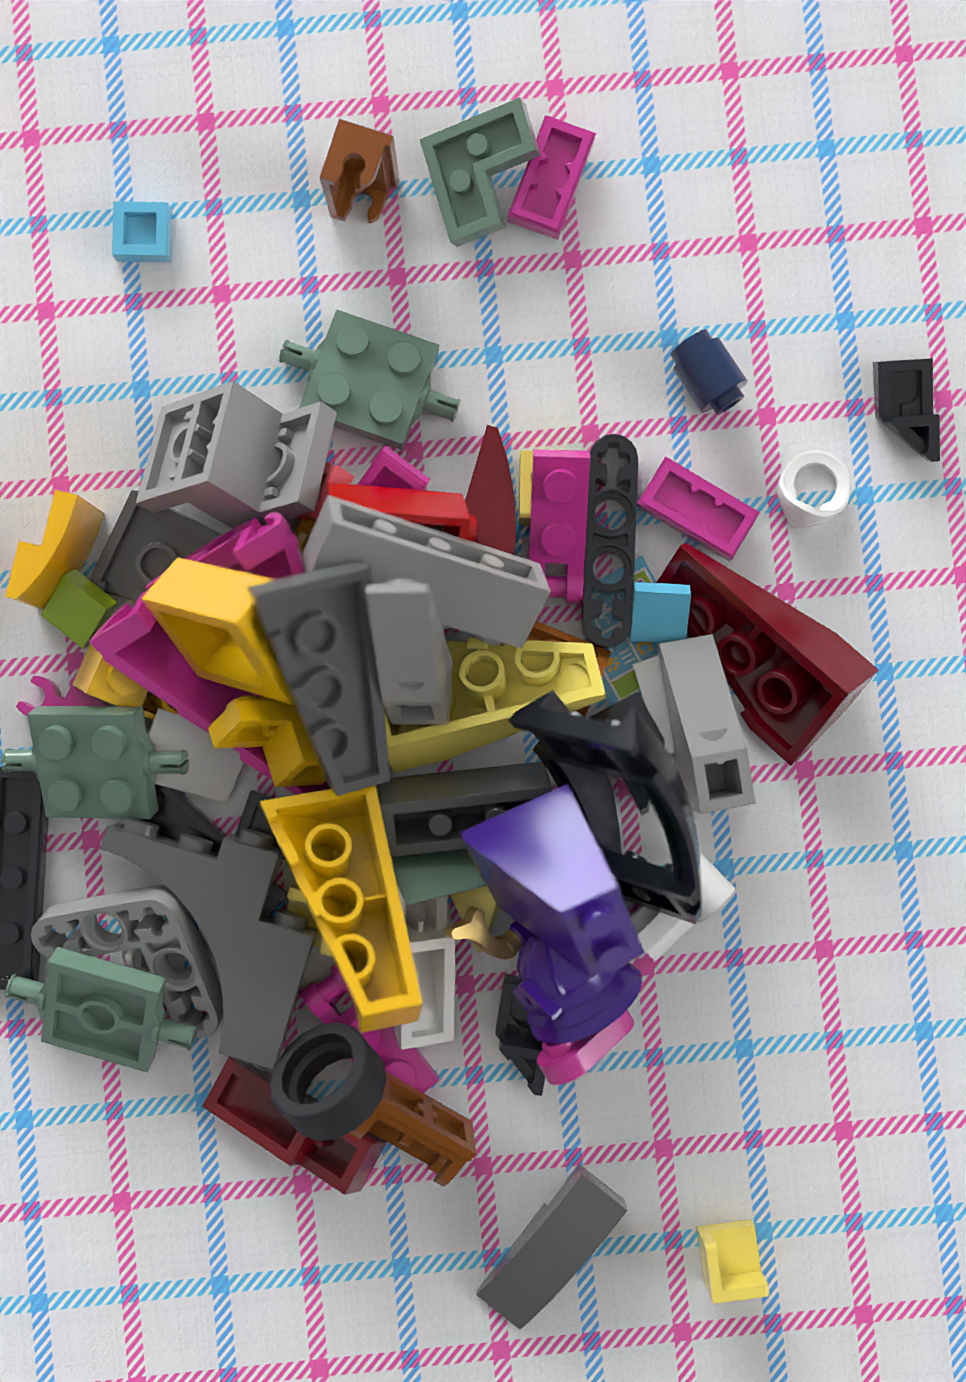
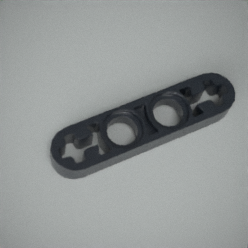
M617 434L601 437L590 450L581 626L586 640L604 649L615 648L624 642L631 631L633 611L638 454L637 449L629 439ZM609 448L618 449V457L627 459L628 464H623L619 467L616 487L628 485V493L614 488L595 491V483L601 486H606L607 465L598 463L597 458L605 457ZM604 501H616L625 509L626 521L618 529H605L596 521L595 510ZM602 555H614L621 560L624 565V575L620 581L614 584H605L595 577L593 564ZM591 591L603 595L624 593V602L617 599L612 601V618L621 620L622 628L614 629L611 638H602L601 629L591 625V619H598L601 616L603 598L592 601Z

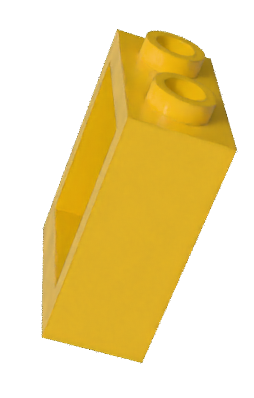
M177 558L141 599L196 675L281 702L293 703L286 682L246 589L248 586L273 581V579Z

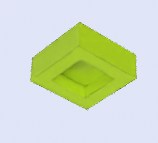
M74 569L62 576L41 616L84 649L90 645L93 635L109 619L118 602L77 569Z

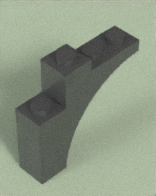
M127 817L125 824L117 823L107 826L100 849L123 857L160 880L192 914L207 940L219 973L223 996V1030L218 1053L274 1069L282 1051L318 929L306 926L308 918L298 913L276 909L274 916L265 914L283 857L282 850L272 846L274 837L255 830L242 828L239 836L230 834L224 837L220 851L217 853L211 851L214 844L212 841L181 833L179 841L157 835L160 826L141 819Z

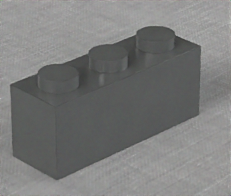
M541 761L390 778L391 781L379 784L381 814L390 855L395 857L468 849L462 837V831L552 791L547 768Z

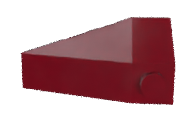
M688 543L679 546L656 582L690 585L691 601L687 626L688 636L692 638L713 634L727 683L745 709L740 715L749 729L790 766L797 762L849 708L879 671L836 632Z

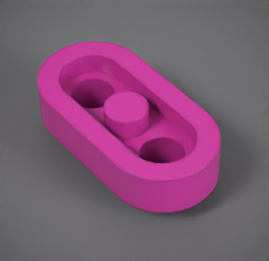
M627 1010L612 1024L584 1039L564 1044L543 1042V1050L537 1057V1063L548 1083L561 1085L584 1075L632 1030L634 1020Z

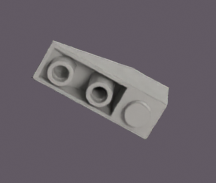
M395 579L387 582L385 585H367L366 598L382 703L391 723L449 725L453 661L428 584H418L406 579Z
M713 634L658 643L677 769L686 788L692 810L699 814L756 804L746 743Z

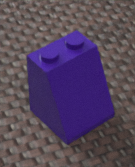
M568 784L461 832L464 842L497 906L590 978L604 971L621 968L629 960L644 954L618 886Z

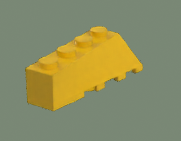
M376 786L337 796L331 789L260 801L265 817L354 1000L360 1033L417 1022L423 1003Z

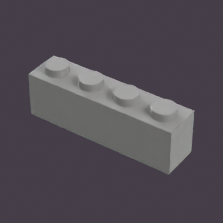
M327 495L302 554L305 573L361 560L370 567L372 585H385L387 582L395 579H406L418 584H428L442 629L445 630L452 627L466 631L491 645L505 643L522 648L551 592L539 563Z

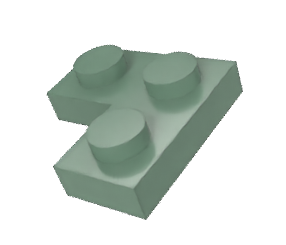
M520 97L419 139L450 243L456 247L506 228L491 176L541 156L526 104Z

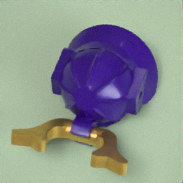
M468 907L462 921L449 925L444 929L446 937L455 940L469 939L492 957L511 959L519 952L517 970L521 983L512 991L524 1010L528 1011L527 1023L530 1024L534 1037L542 1042L550 1044L570 1043L603 1030L629 1009L641 989L642 976L639 969L628 962L621 968L604 971L590 978L516 920L503 935L494 937L486 926L483 909L477 907Z

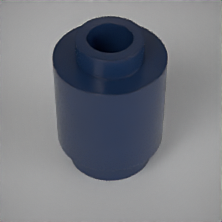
M707 329L693 334L670 353V356L676 363L673 367L674 372L702 413L713 409L716 415H720L738 404L745 397L741 389L747 384L748 380L720 338H712Z

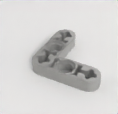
M164 885L148 886L58 903L50 906L32 927L31 938L33 945L39 953L50 959L56 947L89 956L140 948L151 974L166 978L163 1002L171 1020L193 1027L197 1026L196 1038L210 1036L223 1019L221 985L191 913L178 897ZM151 907L156 913L152 915H146ZM97 914H108L114 917L120 924L122 932L110 933L104 930L98 923ZM161 915H166L167 921H164ZM74 931L71 934V936L67 939L64 933ZM178 953L183 955L190 962L192 971L181 972L174 969L167 961L166 954ZM192 1001H193V1004H194L195 1008H192V1007L190 1006V1004H191Z

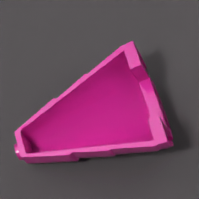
M276 512L269 513L264 517L268 525L261 526L255 517L226 531L183 558L273 580L305 573L297 537L290 531L289 525L283 516ZM163 572L145 586L147 591L140 595L133 609L128 603L124 604L102 625L90 640V643L97 652L102 654L105 662L177 709L180 716L209 733L208 727L226 710V706L231 701L249 695L260 698L261 695L207 680L196 675L141 599L164 574ZM263 747L232 748L240 753V760L273 780ZM327 781L322 785L284 787L295 795L330 789Z

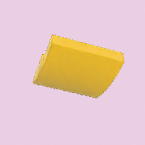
M55 490L42 545L18 541L5 597L44 610L62 576L74 569H77L79 572L82 570L98 536L104 512L77 494Z

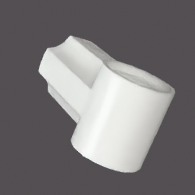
M700 852L703 907L702 915L698 922H703L729 899L735 887ZM639 906L630 915L642 948L655 961L693 925L687 921L644 906Z

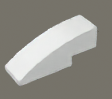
M398 888L423 1005L417 1022L394 1026L397 1045L403 1050L454 1041L455 939L444 935V929L447 927V896L407 905Z

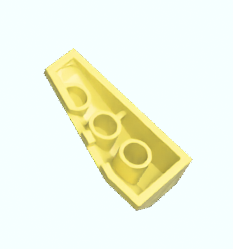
M468 637L467 642L446 641L453 661L449 725L392 724L384 707L389 764L394 773L451 759L521 732L523 730L514 728L508 720L515 711L554 690L564 705L572 711L606 699L593 644L526 640L523 647L519 648L509 644H503L504 646L491 645L475 637Z

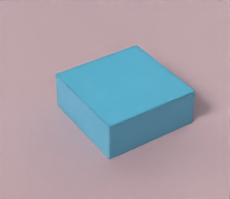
M113 201L112 255L117 262H171L172 209L168 202Z
M634 582L632 627L629 633L630 641L664 643L686 639L691 601L690 585Z

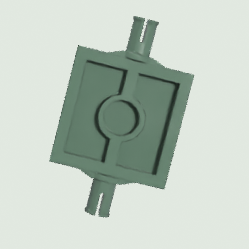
M337 309L326 338L318 345L316 350L285 340L283 349L280 351V363H286L308 371L309 383L299 408L322 401L337 412L334 427L400 450L404 449L412 425L422 416L423 411L454 422L456 412L458 413L461 403L460 399L431 390L430 376L439 354V344Z
M36 706L27 714L33 743L32 750L7 748L1 756V763H6L2 766L4 772H34L40 782L46 817L126 819L131 817L134 819H151L159 810L155 790L157 773L185 775L189 769V759H186L189 755L186 750L156 751L154 749V745L146 732L143 706Z
M56 947L48 961L45 983L13 974L8 981L5 991V997L8 999L12 998L37 1006L43 1022L41 1042L144 1072H148L155 1058L156 1046L159 1041L190 1051L197 1035V1026L193 1027L166 1019L162 1005L166 983L165 977L60 947Z

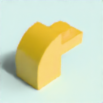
M253 695L243 696L231 701L226 706V710L208 727L214 748L263 747L275 787L322 785L326 781L294 702L288 704L265 696L260 698Z

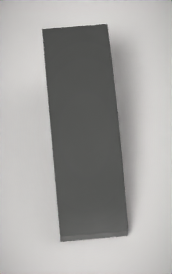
M579 1164L548 1205L544 1203L476 1291V1295L521 1330L562 1290L628 1211L624 1199Z

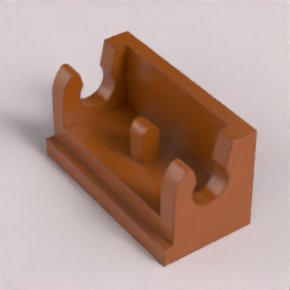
M342 119L338 120L319 177L330 217L345 221L352 210L353 199L357 195L365 194L372 199V205L368 209L367 214L368 222L374 223L379 219L391 186L397 187L400 178L393 135Z
M386 1071L387 1080L381 1101L373 1114L355 1131L349 1134L360 1139L368 1131L426 1163L428 1169L436 1173L433 1181L443 1187L446 1186L467 1161L470 1162L476 1155L472 1121Z

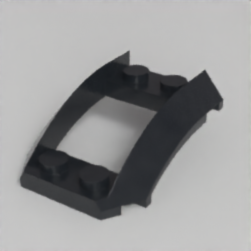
M554 690L515 711L508 721L514 728L532 732L537 738L538 742L532 750L548 769L558 788L566 784L569 785L618 886L622 899L696 924L702 915L703 902L700 850L692 807L681 775L672 758L637 710L633 708L623 723L613 719H607L605 722L585 718L578 712L569 710ZM608 775L638 783L650 801L663 828L672 864L666 863L664 867L649 863L635 852L626 851L624 855L622 854L617 809Z

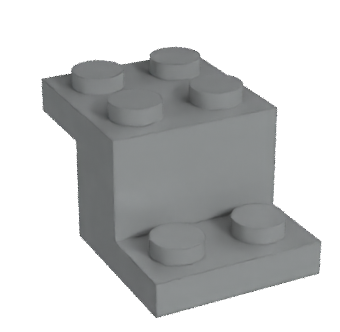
M230 381L162 406L136 504L155 513L181 504L190 503L231 528L255 517L261 526L267 525L268 523L264 517L274 512L280 513L284 519L314 512L316 502L321 493L320 484L327 454L332 444L331 436L337 412L320 401L282 414L235 381Z

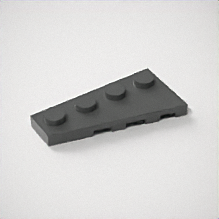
M131 490L89 579L105 593L127 597L134 601H137L140 595L147 591L145 586L165 572L177 558L183 559L221 535L218 531L173 508L155 513L150 512L136 504L138 490Z
M361 560L246 587L327 784L337 796L391 781L384 706L366 598V586L372 585L371 570Z

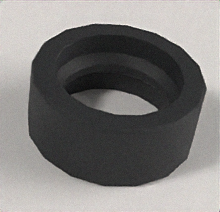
M341 1022L320 1024L298 1036L285 1048L279 1057L270 1080L271 1100L281 1114L301 1135L316 1141L340 1138L355 1131L373 1114L381 1101L387 1080L384 1061L355 1027ZM354 1058L350 1073L334 1093L316 1103L303 1104L307 1089L315 1076L330 1064L342 1059Z

